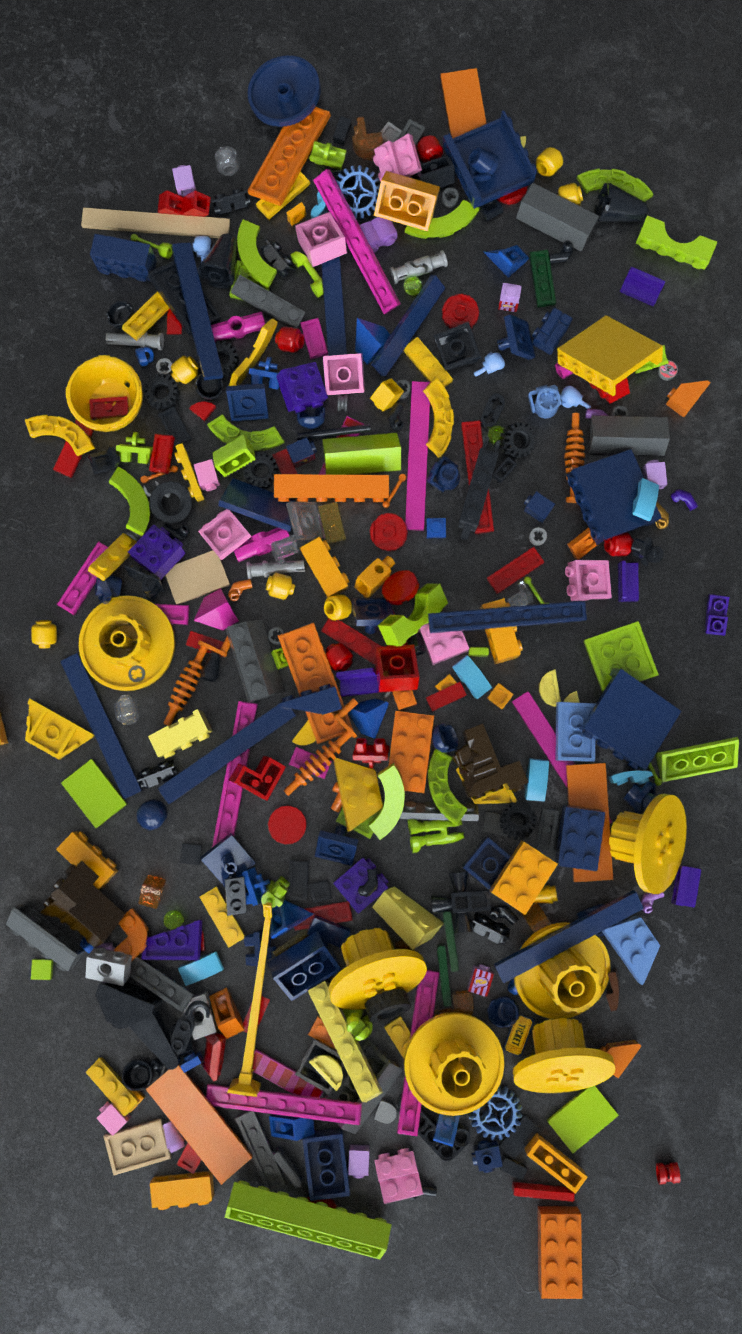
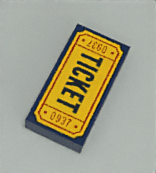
M520 1013L517 1022L509 1028L502 1047L503 1051L518 1057L522 1056L534 1023V1018Z

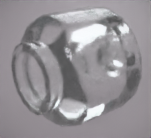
M229 146L222 147L216 151L215 163L218 172L225 176L234 175L240 168L237 151Z
M129 695L120 696L119 700L113 705L116 720L123 725L134 724L141 715L138 700Z

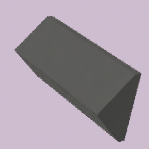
M535 183L531 184L521 201L516 219L563 243L571 242L573 248L581 252L599 218V215Z
M591 415L588 453L619 454L632 449L634 455L664 456L670 440L668 417Z

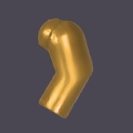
M657 501L656 506L662 519L656 522V526L659 529H665L669 523V514Z

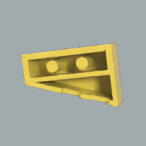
M197 709L193 711L192 715L186 718L182 717L178 722L170 726L168 725L148 737L157 756L167 759L174 756V751L180 748L182 750L193 746L192 742L198 739L199 742L206 740L213 731L204 712Z
M396 887L384 891L372 907L412 950L431 940L444 924Z

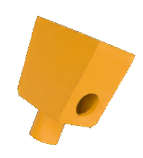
M386 556L382 561L377 558L357 577L354 588L365 598H370L388 579L395 561L389 556Z

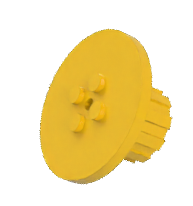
M136 596L111 598L108 604H99L85 619L79 635V653L88 673L100 684L119 691L140 690L156 682L169 668L175 652V635L168 617L152 602ZM138 665L144 668L145 677L142 681L133 682L130 680L128 672L131 667ZM139 668L136 671L132 670V678H141L142 673L140 672L142 671Z
M660 794L649 803L644 814L628 811L620 812L615 822H613L611 836L609 837L610 853L616 860L634 863L638 885L647 893L660 894L671 885L679 870L685 849L687 829L685 810L680 799L675 795Z
M555 923L541 928L525 941L521 949L570 923ZM593 935L514 978L515 988L525 1005L542 1017L567 1019L577 1016L591 1008L605 991L609 981L608 972H610L609 954L603 942L596 935Z
M381 928L362 930L355 935H351L342 944V954L347 967L332 979L328 992L332 1003L339 1008L349 1010L366 1009L365 1003L377 994L393 989H404L406 993L411 991L423 980L427 967L423 956L418 952L407 949L394 950L386 930L383 931Z
M444 1013L429 1019L414 1032L405 1051L404 1072L411 1092L426 1108L443 1115H463L479 1109L495 1094L503 1077L504 1055L498 1038L483 1021L465 1013Z
M566 1018L549 1019L534 1026L532 1034L535 1055L525 1058L514 1067L513 1078L514 1083L518 1087L527 1091L539 1093L570 1092L589 1088L606 1081L615 1073L614 1058L609 1053L598 1049L586 1048L582 1023H579L578 1020Z

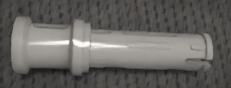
M107 332L106 344L141 346L142 348L149 347L163 350L164 335L163 333L153 335L146 332L136 341L129 334Z
M265 560L262 563L252 564L247 562L248 579L256 576H264L266 578L274 573L305 572L304 560L268 563Z

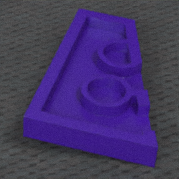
M197 920L191 924L147 938V946L142 952V960H200L202 920Z

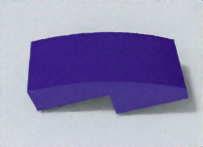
M709 594L705 624L706 634L725 636L728 622L729 596Z

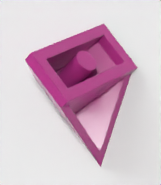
M221 588L204 597L194 618L196 622L222 631L227 629L228 626L239 622Z

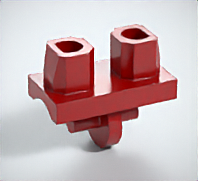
M358 738L352 755L353 760H362V763H369V768L374 769L375 763L388 761L390 746L386 745L384 738L375 739L374 745H367V739Z

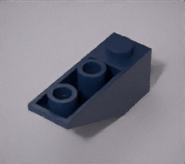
M330 684L320 686L319 691L312 692L311 689L300 692L301 696L293 698V695L281 698L282 702H279L280 707L322 715L342 709L336 687H331Z

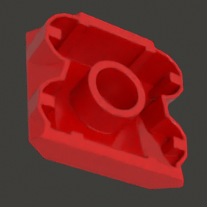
M221 1033L204 1036L206 1038L204 1061L201 1065L213 1081L218 1080L222 1071L226 1037Z

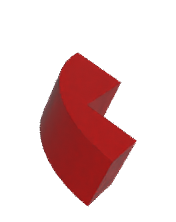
M167 190L159 195L158 213L205 217L209 215L211 197L198 191H193L182 197Z

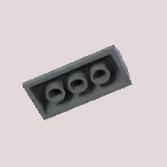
M263 620L246 621L228 626L226 633L248 703L284 693L285 690L271 654L272 648Z
M26 903L12 909L6 923L10 927L11 933L16 936H22L27 945L33 948L36 947L41 951L40 954L46 959L51 958L55 961V965L60 970L70 971L75 967L86 952L78 942Z
M367 1040L361 1049L383 1093L366 1103L362 1102L345 1069L339 1089L336 1091L333 1088L331 1093L325 1096L326 1099L362 1103L360 1125L337 1123L341 1129L353 1134L357 1133L403 1071L392 1057L370 1040Z

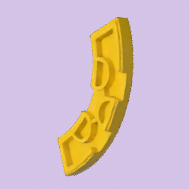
M271 319L262 326L259 336L253 345L255 349L249 358L246 357L232 373L229 386L240 385L248 376L249 368H253L259 361L274 334L278 323L276 320Z
M435 377L423 392L428 397L434 413V427L426 446L439 458L446 451L450 443L452 426L454 425V413L446 388L438 377Z
M39 415L25 419L28 432L32 438L43 435L60 437L72 446L77 456L95 449L89 436L78 425L66 418Z

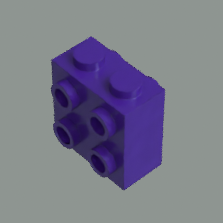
M316 362L283 369L276 376L288 412L295 411L299 413L306 410L307 407H321L328 398Z
M153 525L128 553L149 573L155 574L161 580L186 553L182 549L183 544L178 539H171L169 537L170 534L163 527L159 529Z
M364 857L333 882L358 914L388 889L387 883L389 882L382 873L377 874L378 887L368 897L360 896L358 888L368 881L367 870L376 867L370 858L366 860Z

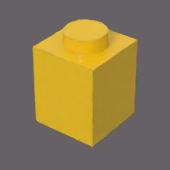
M391 378L383 381L370 399L377 408L385 411L393 407L404 391Z

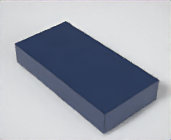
M314 915L307 930V935L310 936L318 931L327 943L341 948L342 944L347 941L351 930Z

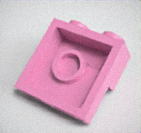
M409 133L395 142L387 141L374 149L375 156H373V161L380 169V173H378L380 182L386 171L411 177L422 170L413 137Z
M228 509L221 511L216 518L203 525L202 529L198 531L221 560L251 537L249 532Z
M574 560L568 563V566L565 568V575L569 577L567 595L570 596L571 601L612 598L609 560Z
M409 1148L398 1150V1155L390 1156V1153L378 1155V1160H374L384 1204L423 1195L414 1151L409 1152Z

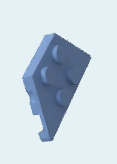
M636 915L608 927L602 933L636 981L643 985L660 948V944L642 918Z

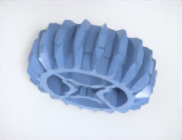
M358 165L357 171H355L354 166L350 167L351 173L345 168L343 171L346 176L339 173L338 177L341 179V182L338 180L336 182L342 194L352 197L353 208L350 207L355 218H357V213H360V218L362 219L364 218V211L368 216L371 215L369 208L375 211L376 207L373 204L377 203L376 197L379 194L377 190L380 189V185L376 186L375 183L380 179L376 178L373 180L372 177L375 172H371L368 175L369 168L366 167L364 172H361L362 167ZM356 176L353 187L343 188V184L348 178ZM361 177L369 182L372 191L363 188ZM358 186L363 194L358 196L356 202V197L352 192L348 191L355 190ZM362 197H372L366 207L359 209Z
M499 1085L492 1097L503 1098L506 1100L505 1103L503 1101L496 1103L491 1097L487 1102L488 1108L483 1112L482 1116L479 1117L480 1108L469 1114V1119L473 1120L471 1123L472 1127H477L476 1131L478 1134L483 1131L484 1138L490 1134L491 1140L495 1139V1135H498L499 1140H502V1134L505 1133L506 1137H510L509 1130L514 1133L516 1132L513 1125L520 1126L518 1118H522V1113L518 1111L522 1109V1106L517 1104L520 1100L518 1097H514V1091L508 1092L507 1086H504L501 1091ZM491 1105L499 1112L500 1119L492 1112ZM511 1108V1115L507 1122H504L503 1116L508 1112L507 1109ZM495 1121L499 1126H489L484 1122Z

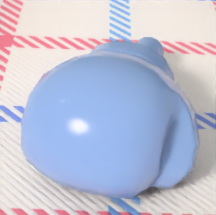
M204 235L196 236L191 244L192 251L197 252V257H201V262L211 248V239Z
M497 352L488 353L485 356V361L482 362L484 367L474 372V375L476 377L485 371L489 375L491 372L503 369L505 366L503 357Z
M566 386L562 390L560 396L562 405L565 408L577 407L579 404L586 409L591 408V405L582 400L583 395L575 387Z

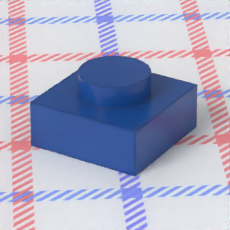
M427 518V538H446V518Z
M200 1051L196 1054L194 1052L189 1053L183 1057L184 1061L180 1067L185 1073L201 1064L204 1057Z

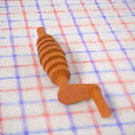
M572 413V429L567 433V436L570 438H567L566 443L571 444L565 446L567 453L564 454V458L569 459L565 461V466L569 467L565 469L567 474L575 468L584 466L585 463L584 460H581L585 458V453H583L585 446L579 445L584 443V438H581L583 431L579 429V413ZM570 487V497L566 498V502L577 503L575 494Z
M228 636L220 650L199 640L198 645H200L195 659L193 661L189 660L187 663L191 667L183 669L188 672L187 675L181 673L179 676L184 681L176 680L175 682L181 688H173V691L178 694L177 696L171 694L170 698L174 699V702L168 703L170 710L164 724L170 726L177 712H182L184 708L180 707L181 703L184 705L188 703L183 700L184 697H192L187 691L195 692L196 688L190 685L191 683L198 684V681L193 678L194 676L200 678L201 674L197 670H202L201 662L207 650L227 657V652L230 648Z
M354 698L337 714L333 715L347 731L336 741L332 742L330 740L328 742L329 748L325 745L322 746L323 753L319 750L315 751L319 756L317 759L312 754L309 756L313 763L310 764L306 760L304 763L308 768L304 769L301 766L299 770L302 773L299 775L296 772L294 774L295 780L283 790L288 796L300 785L306 786L307 782L305 780L307 778L310 781L314 780L311 776L312 773L318 777L320 775L317 771L318 768L323 772L326 771L322 764L325 762L330 766L331 763L328 758L331 757L335 760L336 756L334 753L340 754V747L349 738L353 737L355 739L357 737L355 732L342 720L358 704Z

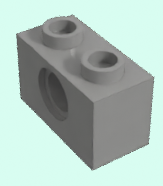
M101 947L94 948L87 956L85 978L123 986L130 977L132 955L106 950Z
M208 991L193 995L184 1012H182L184 1014L191 1003L199 1000L204 1001L210 1007L211 1013L209 1018H206L204 1008L198 1007L195 1012H202L204 1019L197 1020L194 1016L195 1027L192 1033L194 1040L216 1033L219 1030Z

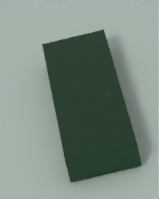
M548 249L529 252L537 308L556 305Z
M451 910L443 912L451 972H456L459 970Z
M444 943L437 944L443 1005L447 1007L452 1005Z

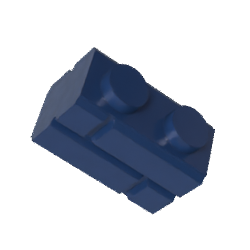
M553 308L551 312L547 311L542 319L544 324L541 328L537 327L532 335L534 338L532 344L542 349L545 353L552 355L571 325L572 317L557 308Z

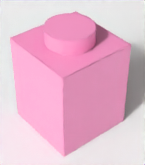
M212 459L194 464L201 489L206 491L215 490L216 486L220 485Z
M106 1102L99 1109L101 1113L97 1117L98 1121L112 1136L131 1118L129 1114L123 1116L113 1103L110 1104L109 1102Z

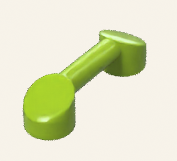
M298 251L290 254L295 266L299 268L304 265L314 280V283L310 284L316 297L322 296V279L308 258Z

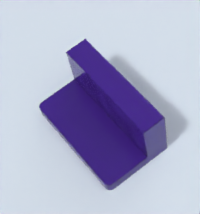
M631 267L620 292L654 307L665 281Z
M622 560L618 563V602H638V563H626V560Z
M374 668L336 672V677L340 680V693L342 697L379 693L376 670Z
M680 865L675 877L672 904L695 907L701 869Z

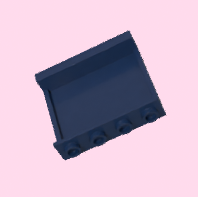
M504 110L501 112V118L452 139L451 134L443 136V149L454 164L455 173L473 209L534 183L535 175L537 174L534 163L530 162L528 151L525 147L523 148L518 132H515L510 116L507 117ZM476 147L486 151L491 150L499 157L496 171L490 180L474 183L469 173L468 157L471 151Z
M632 449L575 468L566 475L568 484L575 494V500L581 508L583 519L587 522L591 537L595 540L596 545L604 540L642 526L652 525L662 519L657 506H655L650 521L632 514L633 501L638 493V483L644 478Z
M613 668L609 674L612 679L585 723L577 727L582 730L581 734L585 737L597 740L598 746L605 750L608 748L613 751L612 755L614 757L626 760L630 768L636 771L638 769L646 770L681 713V710L621 668Z

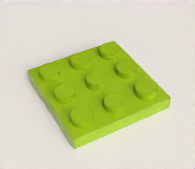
M639 621L583 641L602 693L612 679L609 674L613 668H621L639 682L659 675Z

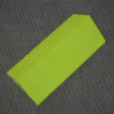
M397 433L322 439L326 475H357L401 471V445Z
M738 737L656 753L655 756L662 782L737 768L739 739Z

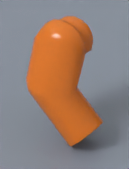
M251 579L232 584L228 592V597L231 601H237L243 590L253 588Z
M336 782L332 790L338 794L331 809L340 812L342 801L338 782Z

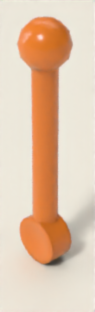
M175 465L169 469V473H176L178 471V467ZM156 473L148 477L142 476L140 480L143 484H146L149 480L165 474Z
M405 474L399 475V481L389 495V498L382 503L384 508L390 506L389 502L401 483L406 480Z

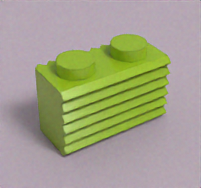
M245 435L238 437L212 453L214 466L224 477H227L233 471L236 472V470L246 466L249 462L255 461L253 444Z

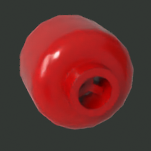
M425 136L417 144L416 151L423 163L435 160V158L438 159V157L441 158L443 155V148L435 136Z
M285 326L276 333L275 342L281 351L296 353L304 345V335L298 328Z
M626 532L605 540L604 548L610 556H628L634 540Z
M333 643L326 648V657L333 670L343 672L352 665L353 654L344 644Z

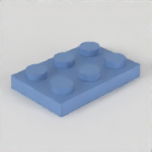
M556 702L555 760L595 762V739H589L582 735V730L577 726L585 723L596 703Z

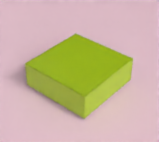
M470 647L468 651V656L487 657L489 655L488 647Z
M32 959L31 980H51L53 960Z

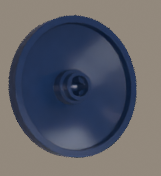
M289 55L273 58L260 66L252 76L248 86L249 104L256 117L268 125L277 127L290 126L305 119L315 109L321 94V84L315 68L305 59Z

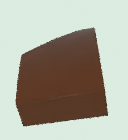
M616 968L610 969V972H608L612 990L607 991L606 997L611 1012L617 1010L620 985Z

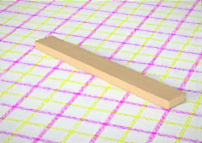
M83 208L81 226L88 229L192 237L204 235L209 238H219L222 234H229L230 219Z

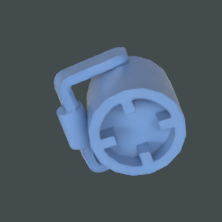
M543 385L528 393L532 413H536L541 418L553 417L557 413L559 406L562 405L561 396L556 385ZM537 394V398L534 403L532 395Z

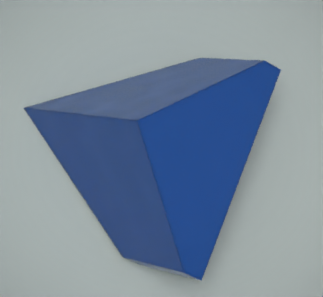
M518 245L507 249L484 251L508 278L529 259Z
M357 318L355 352L363 354V361L367 365L375 359L389 338V332L383 326Z
M376 698L358 702L348 715L361 734L375 739L389 703Z
M284 900L280 907L272 908L271 938L274 939L284 935L311 917L313 913Z

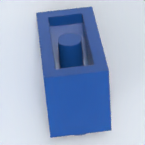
M284 1115L269 1116L270 1131L273 1137L298 1141L315 1134L313 1119Z

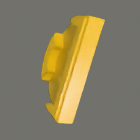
M309 720L292 740L293 743L308 745L316 741Z

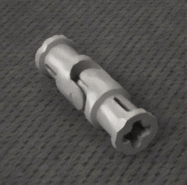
M441 250L440 253L430 257L427 255L414 261L406 262L403 266L391 267L390 273L394 284H397L400 280L412 279L433 272V269L442 266L447 267L448 262L445 252Z

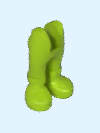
M407 819L410 834L441 831L437 834H427L425 836H410L412 853L419 852L424 845L450 844L464 838V832L449 834L448 827H456L449 820H427L422 823L416 819Z
M343 1009L347 1018V1031L351 1032L358 1041L368 1038L372 1033L373 1023L369 1021L368 1015L361 1018L363 1009Z

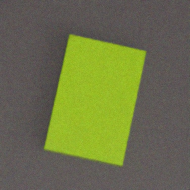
M93 759L89 760L61 782L95 828L101 826L127 805L126 801Z
M592 1086L583 1089L547 1119V1122L570 1151L575 1153L619 1115L597 1087Z

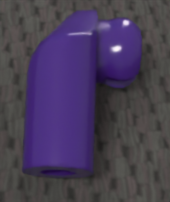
M677 489L671 494L674 502L684 501L690 511L698 507L690 492Z

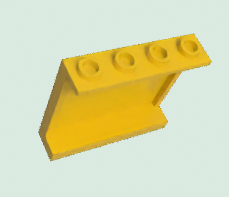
M606 315L557 348L558 364L614 396L615 385L650 361L656 365L662 362L663 346Z

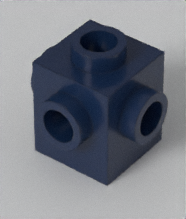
M483 1140L474 1145L475 1152L471 1153L474 1166L478 1165L479 1172L489 1173L494 1171L495 1168L503 1167L497 1140L492 1142Z

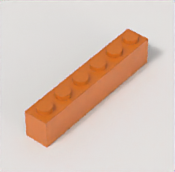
M274 474V498H278V502H289V498H297V502H308V498H316V502H327V498H335V502H346V498H354V502H365V498H373V502H384V498H389V475Z

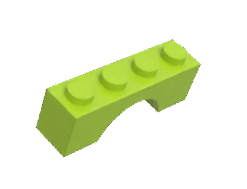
M647 215L635 244L640 245L643 249L654 250L662 256H670L678 262L691 264L696 269L705 270L711 260L717 241L700 235L689 243L676 242L668 236L665 230V222Z
M427 583L417 591L414 610L408 618L404 615H389L378 625L387 645H404L408 638L416 634L423 625L429 623L428 613H440L448 601L440 584Z

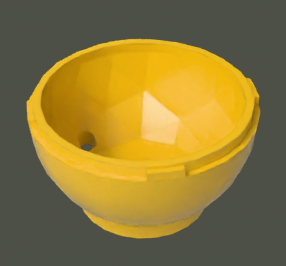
M99 355L85 361L73 372L66 387V399L71 413L80 423L95 431L110 432L126 427L135 419L142 406L143 390L139 376L132 366L116 357ZM127 382L130 384L129 388L125 385ZM128 397L129 413L125 417L91 420L89 399Z

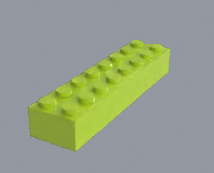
M238 1181V1183L234 1182L224 1218L376 1259H381L387 1250L392 1224L387 1223L385 1219L367 1218L366 1214L348 1213L347 1209L341 1207L333 1209L323 1202H317L316 1204L308 1202L309 1200L304 1197H297L296 1199L289 1197L288 1193L282 1191L277 1193L270 1192V1189L267 1187H252L245 1181Z

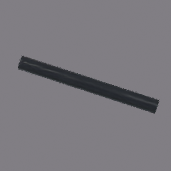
M371 424L302 432L297 433V440L299 441L306 437L307 439L371 432L372 428Z

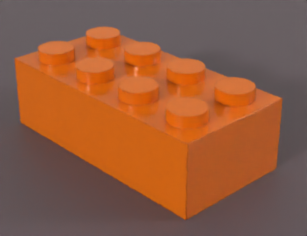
M395 711L388 766L394 763L398 768L403 780L404 791L424 793L434 721V716Z
M538 1206V1280L542 1299H582L581 1213L578 1206Z

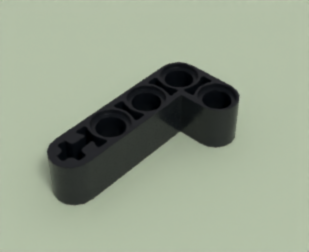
M402 1094L397 1098L398 1112H400ZM421 1106L420 1116H423L425 1120L419 1123V1136L443 1161L453 1160L470 1143L471 1137L468 1127L461 1123L458 1124L456 1134L462 1131L466 1133V1136L463 1139H458L455 1136L454 1145L450 1146L452 1150L449 1153H444L441 1149L449 1145L433 1141V1138L428 1136L430 1131H435L437 1123Z

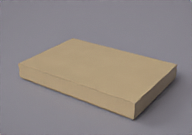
M214 551L178 563L165 575L176 605L230 585L222 561Z
M162 1118L118 1130L113 1136L110 1133L103 1136L113 1175L172 1158L171 1152L166 1146Z

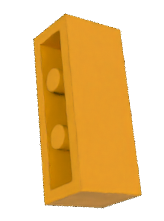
M318 537L300 547L304 558L327 598L332 595H338L348 589L347 583H349L346 574L344 572L341 574L337 568L340 564L335 556L331 557L328 551L331 549L326 540L322 541Z
M77 831L72 832L56 850L71 864L77 865L80 861H83L99 876L93 885L97 889L103 888L118 872L115 868L116 864L110 858L106 859L103 857L101 849L96 845L92 846L87 841L88 837L81 831L79 833Z
M538 1133L535 1134L524 1148L528 1157L575 1194L587 1179L584 1169Z
M202 1171L195 1172L194 1174L185 1173L153 1177L150 1182L152 1208L158 1207L159 1210H165L175 1205L183 1208L193 1203H198V1205L209 1204L215 1195L212 1172Z

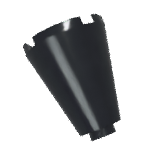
M604 183L597 196L599 205H595L594 213L599 215L597 221L640 222L643 218L647 217L649 208L646 202L612 183Z
M222 234L199 265L198 274L200 278L208 280V284L213 287L226 289L229 285L232 286L235 281L237 240L233 235Z

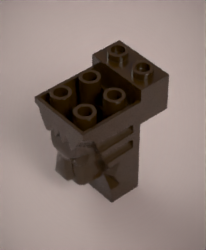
M483 723L462 732L466 745L456 750L452 758L464 779L462 784L467 797H472L474 800L485 796V791L496 792L503 789V784L506 790H512V792L525 788L524 784L529 782L520 760L501 767Z
M80 861L77 865H70L65 871L67 874L65 878L61 877L53 885L55 889L43 903L45 907L40 913L42 915L58 917L61 923L70 925L72 930H77L86 938L88 943L96 948L104 943L125 913L93 885L99 876L83 861Z

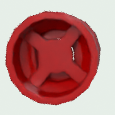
M670 1162L668 1165L656 1163V1176L659 1185L666 1184L667 1182H672L673 1184L680 1183V1170L677 1162Z

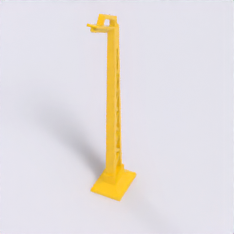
M270 902L263 904L265 921L243 1066L239 1078L232 1079L227 1093L252 1097L258 1096L261 1087L260 1082L252 1079L254 1071L252 1067L272 919V903Z

